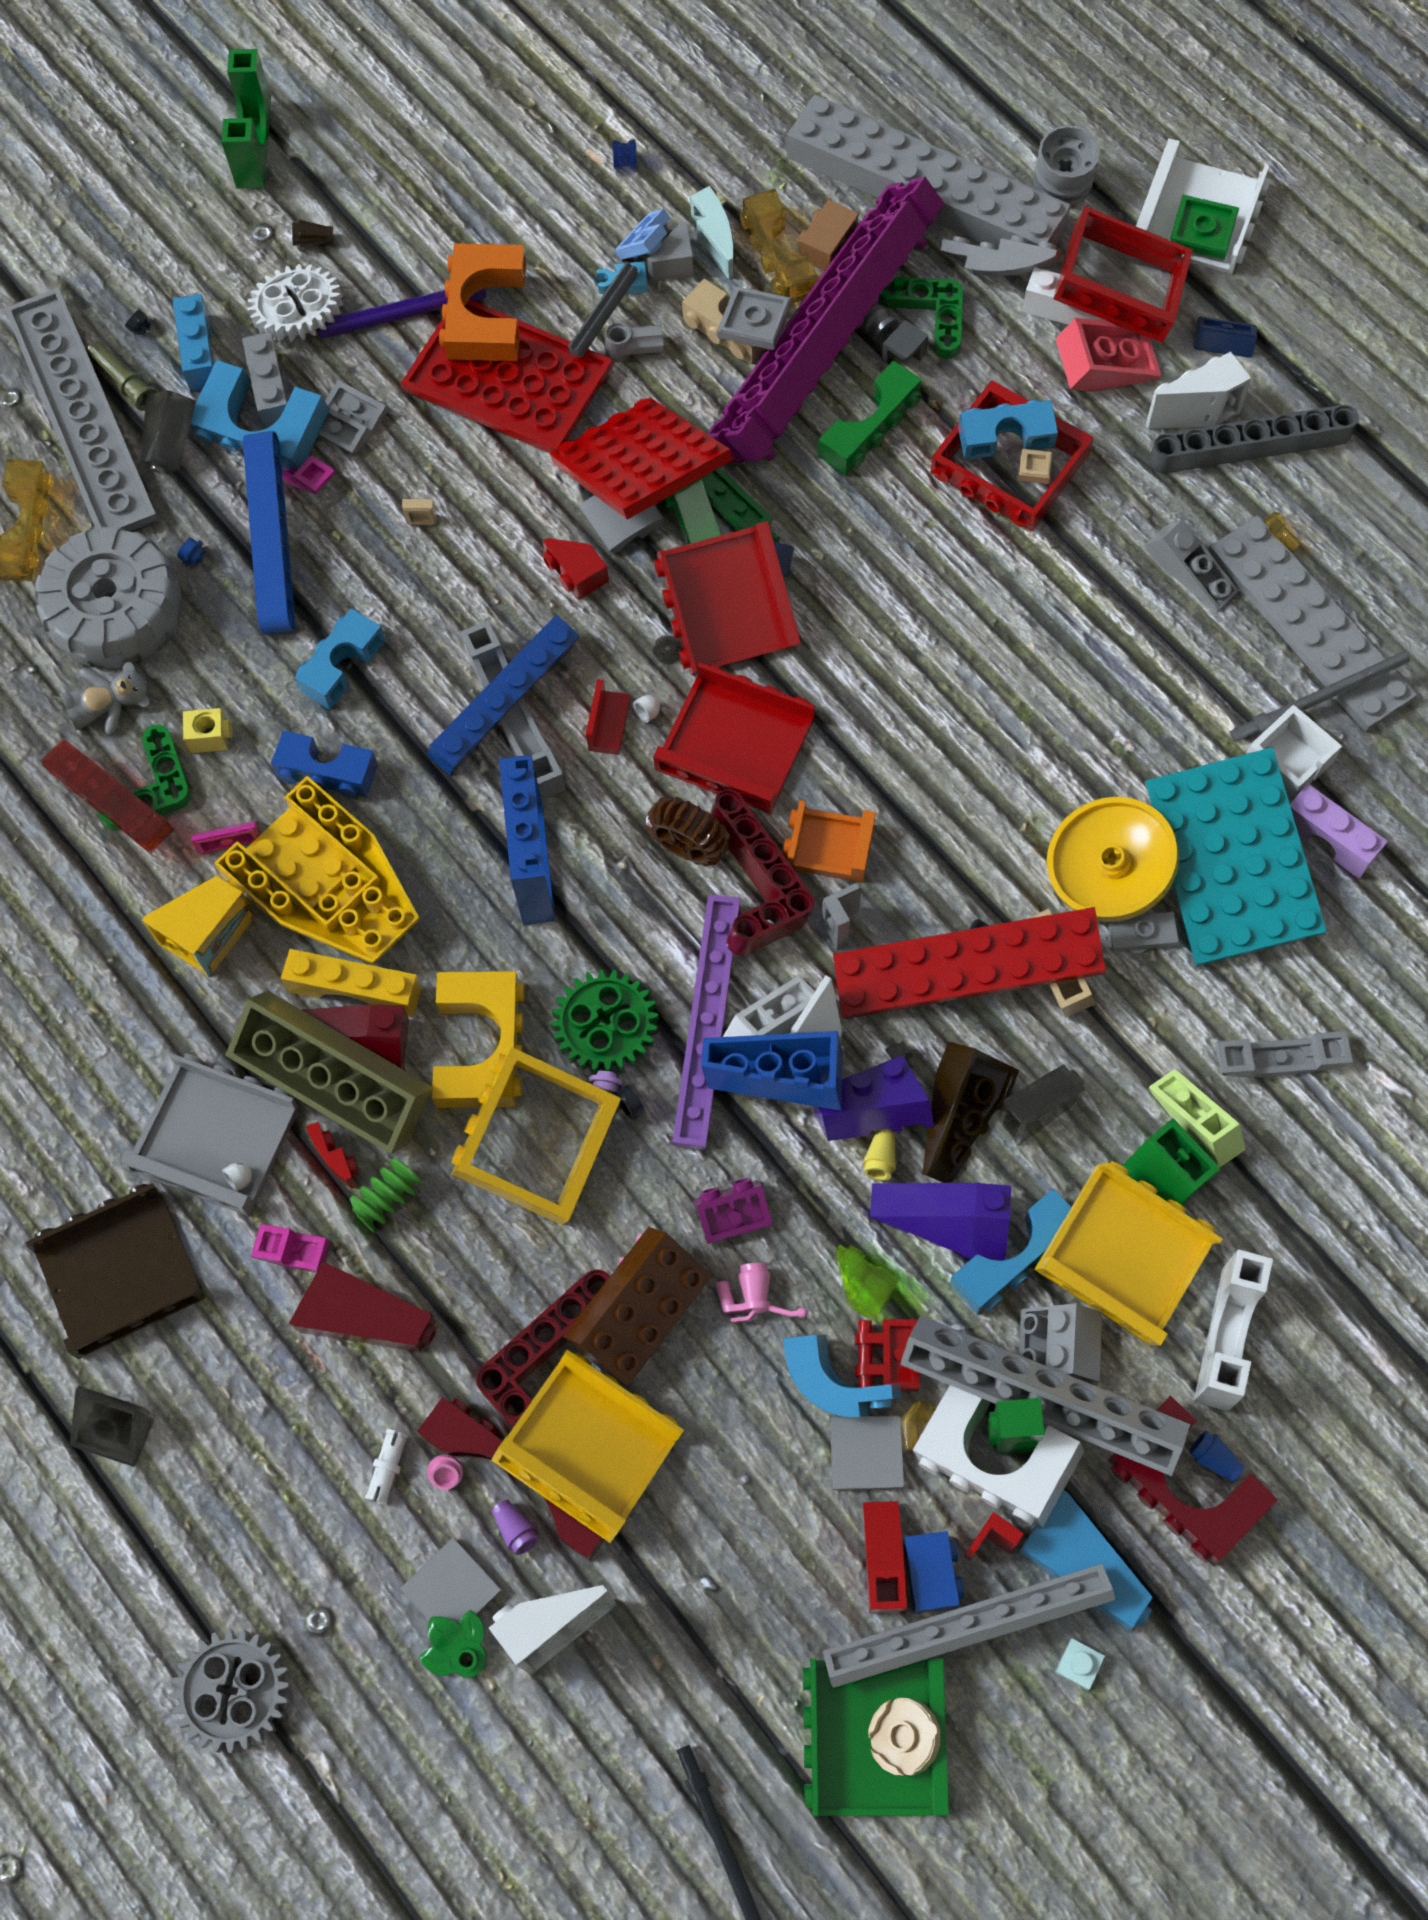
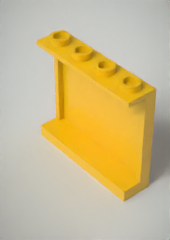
M1113 1161L1098 1164L1034 1270L1093 1309L1102 1312V1315L1149 1346H1161L1168 1334L1163 1329L1211 1246L1221 1243L1223 1238L1214 1233L1215 1228L1208 1222L1198 1218L1195 1221L1186 1215V1208L1170 1199L1165 1201L1156 1195L1158 1190L1149 1183L1141 1180L1137 1182L1129 1177V1171L1122 1165Z
M566 1350L558 1365L509 1435L500 1444L491 1461L611 1543L684 1429L679 1427L671 1416L660 1414L650 1407L642 1396L634 1393L631 1394L621 1387L613 1376L606 1373L602 1374L592 1367L584 1356L576 1353L573 1354Z

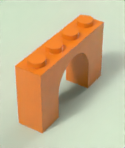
M454 243L453 255L448 256L447 262L448 273L451 276L450 280L445 281V297L448 298V303L442 306V320L445 322V329H440V347H445L447 359L518 361L520 334L517 319L479 317L469 312L465 305L473 294L485 288H525L527 260L524 245Z

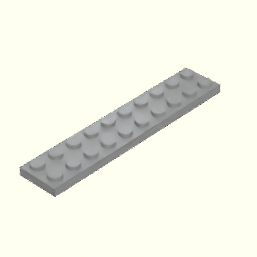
M59 287L5 307L4 310L96 530H100L101 527H120L130 532L158 521V517Z

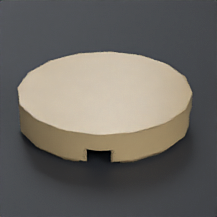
M897 1698L883 1703L872 1717L868 1729L869 1739H871V1746L873 1748L871 1752L873 1758L882 1769L894 1775L914 1776L925 1771L936 1759L940 1747V1727L935 1715L924 1703L912 1698Z

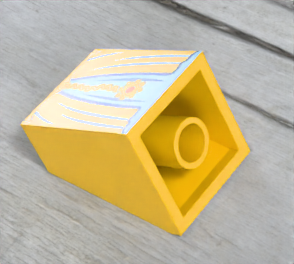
M215 876L147 914L142 919V922L158 945L209 977L256 918V915L250 906L252 902L243 894L245 890L241 885L232 879L226 882L220 877Z

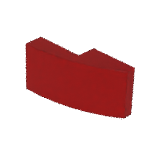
M319 1122L306 1126L315 1148L334 1175L349 1188L358 1187L354 1176L359 1174V1170L353 1155L347 1157L342 1147L336 1149L331 1131H324Z

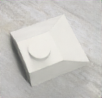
M825 975L791 1028V1033L838 1031L840 1043H842V1029L832 978Z

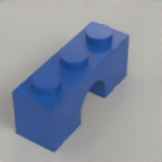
M282 731L271 762L276 776L281 781L295 784L308 776L324 791L331 789L347 797L354 798L358 795L367 798L378 766L373 750L343 744L336 759L328 763H319L315 761L318 748L313 737Z

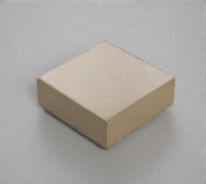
M1022 449L1018 481L1049 484L1053 452Z
M403 499L402 510L406 524H437V513L433 499Z

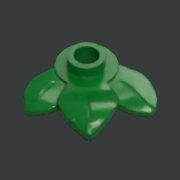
M469 1610L462 1616L459 1623L443 1616H433L430 1618L428 1635L433 1647L427 1649L419 1656L422 1665L433 1674L439 1676H446L454 1672L465 1678L478 1675L484 1669L487 1661L486 1651L482 1646L485 1627L480 1617L474 1611ZM465 1652L473 1656V1664L470 1666L465 1665L462 1661V1655Z

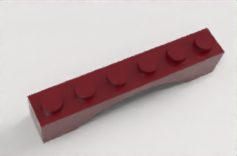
M442 1397L417 1430L422 1438L442 1453L454 1457H474L491 1461L498 1447L503 1442L496 1436L499 1430L483 1418L478 1423L468 1416L472 1410L456 1398L449 1402ZM544 1498L554 1518L560 1540L590 1562L605 1539Z

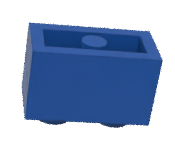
M948 1531L904 1537L903 1546L914 1614L957 1609L959 1599H964V1588L961 1576L955 1577L953 1562H958L955 1539L949 1540Z

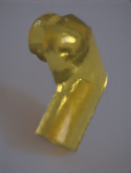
M1273 512L1265 518L1264 523L1273 537L1284 544L1290 552L1300 545L1301 542L1284 526L1285 517L1281 513Z
M918 1401L903 1415L901 1419L903 1450H913L919 1440V1429L926 1421L931 1419L936 1410V1406L933 1403Z

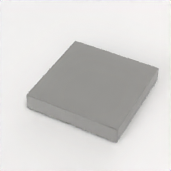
M735 286L717 329V338L774 350L792 306V298Z
M901 1416L830 1417L832 1491L904 1489Z
M453 1537L400 1588L428 1621L433 1616H443L453 1619L458 1623L469 1610L474 1611L478 1615L502 1592L497 1584Z

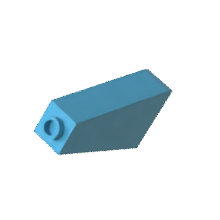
M1063 1490L1044 1527L1038 1524L1035 1526L1019 1550V1553L1053 1578L1103 1564L1116 1600L1095 1606V1608L1127 1631L1132 1629L1134 1625L1141 1628L1152 1612V1609L1147 1606L1152 1596L1068 1492Z

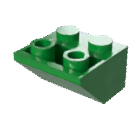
M1174 1118L1148 1138L1122 1165L1129 1171V1177L1137 1182L1141 1180L1149 1183L1158 1190L1156 1195L1165 1201L1170 1199L1182 1206L1214 1180L1221 1169Z

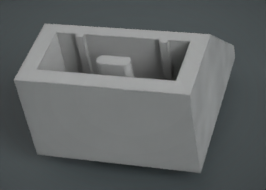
M1077 1303L1021 1309L1019 1355L1084 1382H1099L1102 1312Z

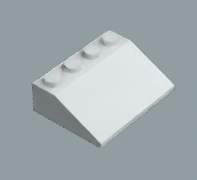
M600 1585L519 1603L515 1607L508 1604L493 1616L492 1619L495 1623L489 1629L514 1664L532 1675L615 1608L617 1604L606 1588Z

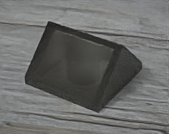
M78 1386L75 1389L70 1446L134 1467L139 1460L156 1415L142 1406Z

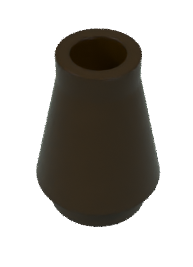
M301 219L299 222H292L293 246H300V249L333 244V226H325Z

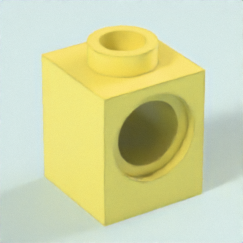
M221 708L183 711V740L190 753L228 750V738H232L233 735L230 719L225 718ZM208 728H214L209 733H203Z

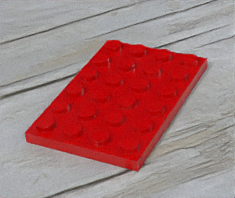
M470 299L465 305L469 312L479 317L513 318ZM518 319L520 334L518 361L447 359L445 347H440L439 342L440 329H445V322L441 320L401 382L402 390L548 453H557L558 446L567 442L613 367V359L590 349H587L581 358L571 355L568 348L571 341Z
M651 397L637 401L634 407L623 413L612 415L604 424L587 429L579 438L560 444L557 448V453H550L554 465L626 520L734 460L728 447Z

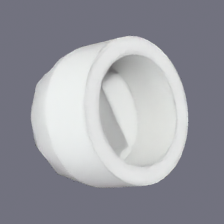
M644 695L633 702V708L637 716L643 722L648 723L659 714L660 702L653 695Z
M233 1163L222 1170L226 1181L236 1192L245 1188L252 1178L251 1169L243 1163Z

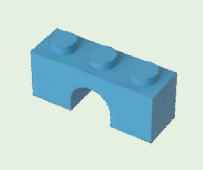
M195 294L172 299L182 372L190 392L203 389L216 362L210 344V339H213L210 316L202 294Z
M1031 400L1026 404L1019 405L1002 404L996 408L983 410L972 408L966 412H961L958 425L964 460L994 456L997 445L996 436L1003 432H1012L1018 435L1022 440L1023 448L1029 450L1054 448L1058 435L1051 400Z
M351 608L345 616L337 620L334 630L330 635L319 642L315 653L309 661L304 662L299 667L295 680L300 692L331 710L349 687L344 673L336 668L338 663L345 658L355 657L368 664L385 642L381 626Z

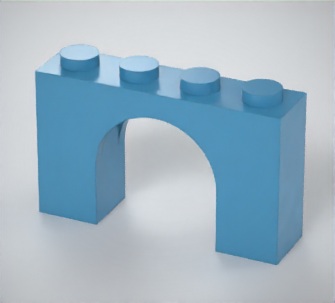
M216 360L187 421L194 430V435L206 443H211L213 440L220 443L225 449L237 452L238 450L243 451L244 435L275 431L280 443L282 469L289 471L290 468L298 470L308 458L330 410L323 397L294 387L282 415L272 426L255 432L240 429L238 427V413L252 384L251 379L243 368Z

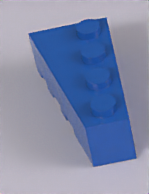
M838 1031L703 1038L701 1067L708 1089L841 1111L843 1052Z

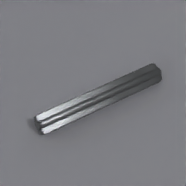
M630 263L623 265L568 345L571 355L577 358L583 357L637 278L638 269L635 265Z

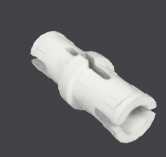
M386 1430L379 1458L374 1459L373 1467L375 1471L365 1499L375 1502L380 1488L377 1502L387 1505L395 1474L399 1475L401 1467L398 1464L406 1439H408L407 1434L398 1432L395 1445L393 1446L397 1433H395V1430Z

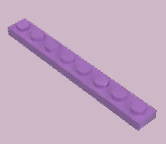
M708 894L672 1141L673 1146L701 1150H706L714 1089H708L701 1067L703 1038L722 1037L734 954L728 949L726 939L735 918L739 916L741 898Z

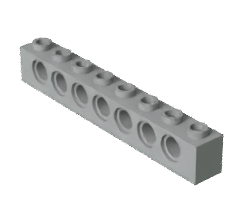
M921 1315L908 1338L900 1363L902 1366L995 1404L996 1401L1041 1398L1044 1424L1172 1476L1190 1427V1424Z

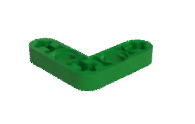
M894 277L893 281L878 296L880 304L888 308L935 310L934 351L937 356L944 359L956 357L960 352L962 338L963 289L961 284L952 279ZM922 289L928 295L924 298H917L912 292ZM888 290H894V295H888ZM903 290H907V296H903ZM933 291H937V297H933ZM946 292H952V297H947ZM949 314L954 316L956 321L948 324L944 323L940 318ZM945 334H951V346L949 347L945 346L944 343Z
M157 724L148 727L142 736V742L156 783L105 801L100 806L99 817L109 830L118 831L182 809L190 802L191 791L174 740L168 729L163 725ZM160 736L162 738L161 743L165 751L159 752L155 745V737ZM173 761L175 766L171 772L161 773L159 772L161 763ZM171 782H174L179 790V797L174 799L171 796L173 795L169 784ZM147 797L153 799V805L148 810L142 811L137 809L138 802L141 799ZM129 804L134 814H129V810L126 805ZM118 810V818L112 820V811Z

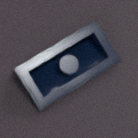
M1198 317L1194 349L1222 354L1231 352L1235 356L1252 357L1257 339V326Z

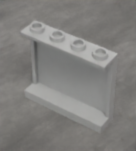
M172 1054L170 1058L175 1063V1066L134 1151L125 1150L120 1163L129 1172L250 1217L300 1108L293 1096L279 1087H275L273 1091L262 1087L263 1083L255 1078L245 1076L244 1079L232 1076V1071L220 1065H215L214 1068L202 1065L203 1061L193 1055L185 1054L184 1057ZM237 1162L248 1166L252 1173L250 1183L239 1192L234 1191L230 1187L222 1172L224 1168Z

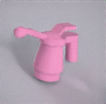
M747 1263L740 1266L741 1273L738 1277L745 1303H734L727 1281L715 1282L724 1314L750 1312L746 1317L731 1318V1322L734 1324L751 1322L758 1314L767 1311L789 1317L798 1316L799 1318H805L808 1315L806 1308L790 1311L770 1305L768 1292L771 1274L768 1271L767 1263Z

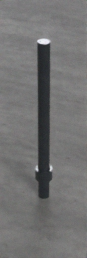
M690 1744L676 1751L688 1778L685 1780L690 1795H695L745 1920H762L707 1788L711 1786L705 1772L701 1773Z

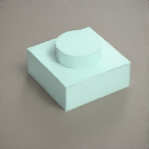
M1071 1638L1055 1673L1086 1690H1090L1105 1656Z

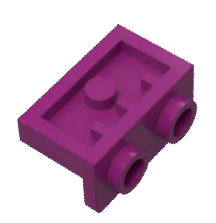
M752 1178L740 1179L732 1183V1188L722 1191L718 1187L706 1189L699 1193L700 1197L693 1199L707 1244L773 1225L764 1191L758 1180L752 1181Z

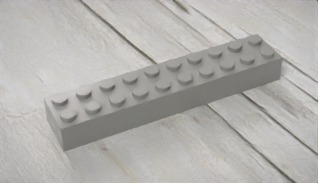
M815 94L787 134L788 159L877 198L888 185L900 182L907 185L910 180L926 176L945 203L938 212V218L934 223L980 243H992L999 248L1001 238L1011 240L1013 235L1028 239V244L1038 246L1039 241L1056 245L1067 227L1071 204Z

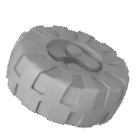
M101 527L100 530L94 531L86 530L70 537L69 541L60 548L56 547L44 561L46 564L41 575L37 576L34 593L38 600V605H36L37 612L45 631L62 652L68 653L74 661L89 667L96 665L106 667V669L123 668L126 662L134 663L139 660L142 662L158 652V648L165 641H169L179 624L178 614L182 612L180 583L168 557L145 535L139 532H128L120 527Z

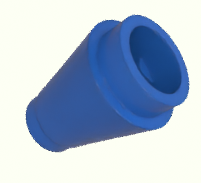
M1204 1431L1189 1450V1453L1195 1457L1194 1462L1227 1478L1230 1482H1234L1244 1470L1245 1465L1240 1462L1217 1434L1211 1435L1208 1431Z

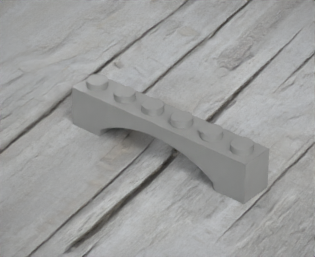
M489 620L460 632L464 650L483 690L508 665ZM522 697L499 721V724L515 757L532 755L541 798L544 800L566 790L563 774Z

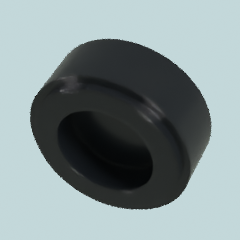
M625 1085L615 1092V1096L621 1098L619 1107L629 1118L636 1119L645 1112L642 1102L631 1088Z

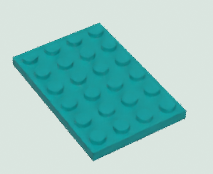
M1273 747L1145 781L1151 806L1159 811L1168 821L1178 844L1179 866L1173 887L1195 967L1326 934V927Z

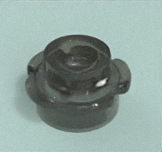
M666 635L660 636L655 641L656 645L653 646V654L663 664H674L680 658L679 651L683 650L681 640L679 638L675 639L674 635L670 637ZM667 646L671 647L670 650H666L665 648Z

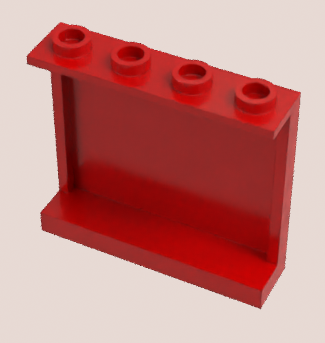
M768 521L756 524L750 528L669 550H660L657 553L658 559L653 560L658 578H664L666 590H662L664 603L667 609L672 608L675 620L670 621L675 639L680 638L683 648L682 651H679L681 665L683 669H689L690 675L697 673L699 662L705 665L713 664L720 667L801 644Z
M699 662L697 665V678L664 746H658L654 753V769L716 794L725 789L736 791L748 806L771 814L815 720V705L805 698L791 697L783 694L773 686L764 687L756 684L746 676H735L724 672L717 665H705Z

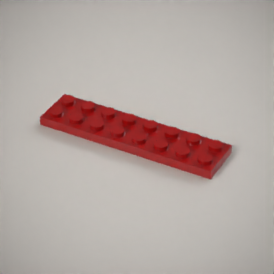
M1095 907L833 954L841 1016L843 1019L1106 974Z

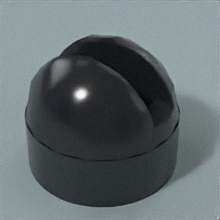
M138 309L126 322L125 327L135 335H143L146 333V330L150 329V319L141 309Z

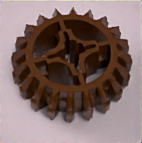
M660 797L647 814L648 817L645 821L646 829L650 832L651 837L657 839L658 844L667 848V851H671L685 860L692 861L696 865L698 863L703 866L716 865L728 850L730 834L726 831V827L719 823L718 818L711 816L710 812L704 811L700 806L693 805L690 801H683L680 797Z

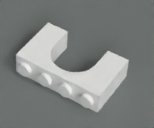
M1238 1249L1223 1267L1193 1402L1229 1411L1244 1397L1251 1361L1242 1359L1245 1339L1256 1304L1266 1293L1273 1262L1272 1258Z
M949 1385L913 1448L915 1455L920 1460L918 1465L933 1475H937L940 1471L951 1477L949 1482L965 1492H968L970 1488L982 1494L980 1499L996 1509L1003 1505L1012 1510V1516L1027 1526H1031L1034 1522L1044 1527L1084 1453L1080 1441L1048 1425L1045 1430L1044 1439L1038 1442L1031 1457L1020 1469L1005 1475L985 1473L971 1463L969 1445L976 1428L991 1403Z

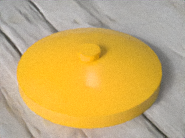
M1128 797L1097 799L1073 811L1056 829L1047 852L1048 876L1061 901L1072 911L1095 907L1097 921L1102 922L1131 919L1154 907L1171 888L1179 866L1178 844L1168 821L1152 806Z

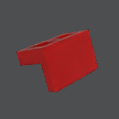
M597 679L586 730L588 751L620 755L631 700L630 694L605 691L604 680Z
M993 1512L964 1557L970 1561L985 1537L1010 1554L1024 1533Z

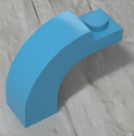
M809 1335L783 1339L786 1364L794 1383L811 1403L826 1412L843 1417L869 1416L868 1402H870V1409L891 1407V1399L902 1398L900 1384L858 1388L843 1382L835 1374L830 1364L827 1335Z

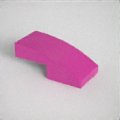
M312 455L305 460L298 470L290 468L289 471L282 469L283 480L313 494H317L335 475L334 469Z
M260 1224L251 1257L289 1268L317 1273L322 1262L326 1263L332 1241L325 1237L296 1233L289 1228Z

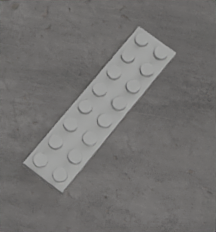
M1256 516L1209 546L1208 552L1325 687L1385 660L1383 655L1259 516ZM1394 669L1335 696V699L1366 733L1413 702L1417 694Z

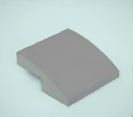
M337 380L325 400L330 410L318 435L355 454L370 439L390 409L379 401Z
M595 495L579 506L609 551L613 554L617 553L635 537L639 536L643 539L666 521L655 505L628 520Z

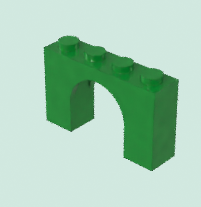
M231 49L228 55L227 74L234 93L238 118L223 119L221 143L236 189L265 188L271 94L258 49Z

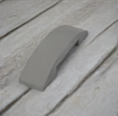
M1347 1031L1314 1033L1310 1038L1251 1043L1250 1039L1217 1041L1215 1043L1220 1072L1223 1076H1287L1329 1070L1353 1063Z

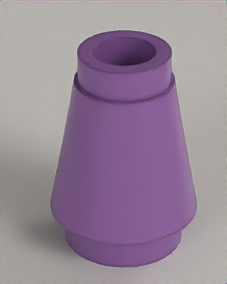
M504 1500L493 1508L492 1514L495 1517L508 1550H513L516 1555H522L538 1543L540 1539L537 1534L538 1528L510 1500Z

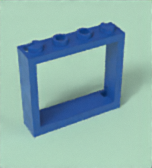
M532 755L499 759L510 876L523 925L555 921L544 809Z

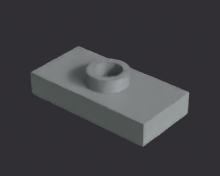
M1174 912L1139 915L1123 921L1107 922L1112 952L1174 947L1179 943Z

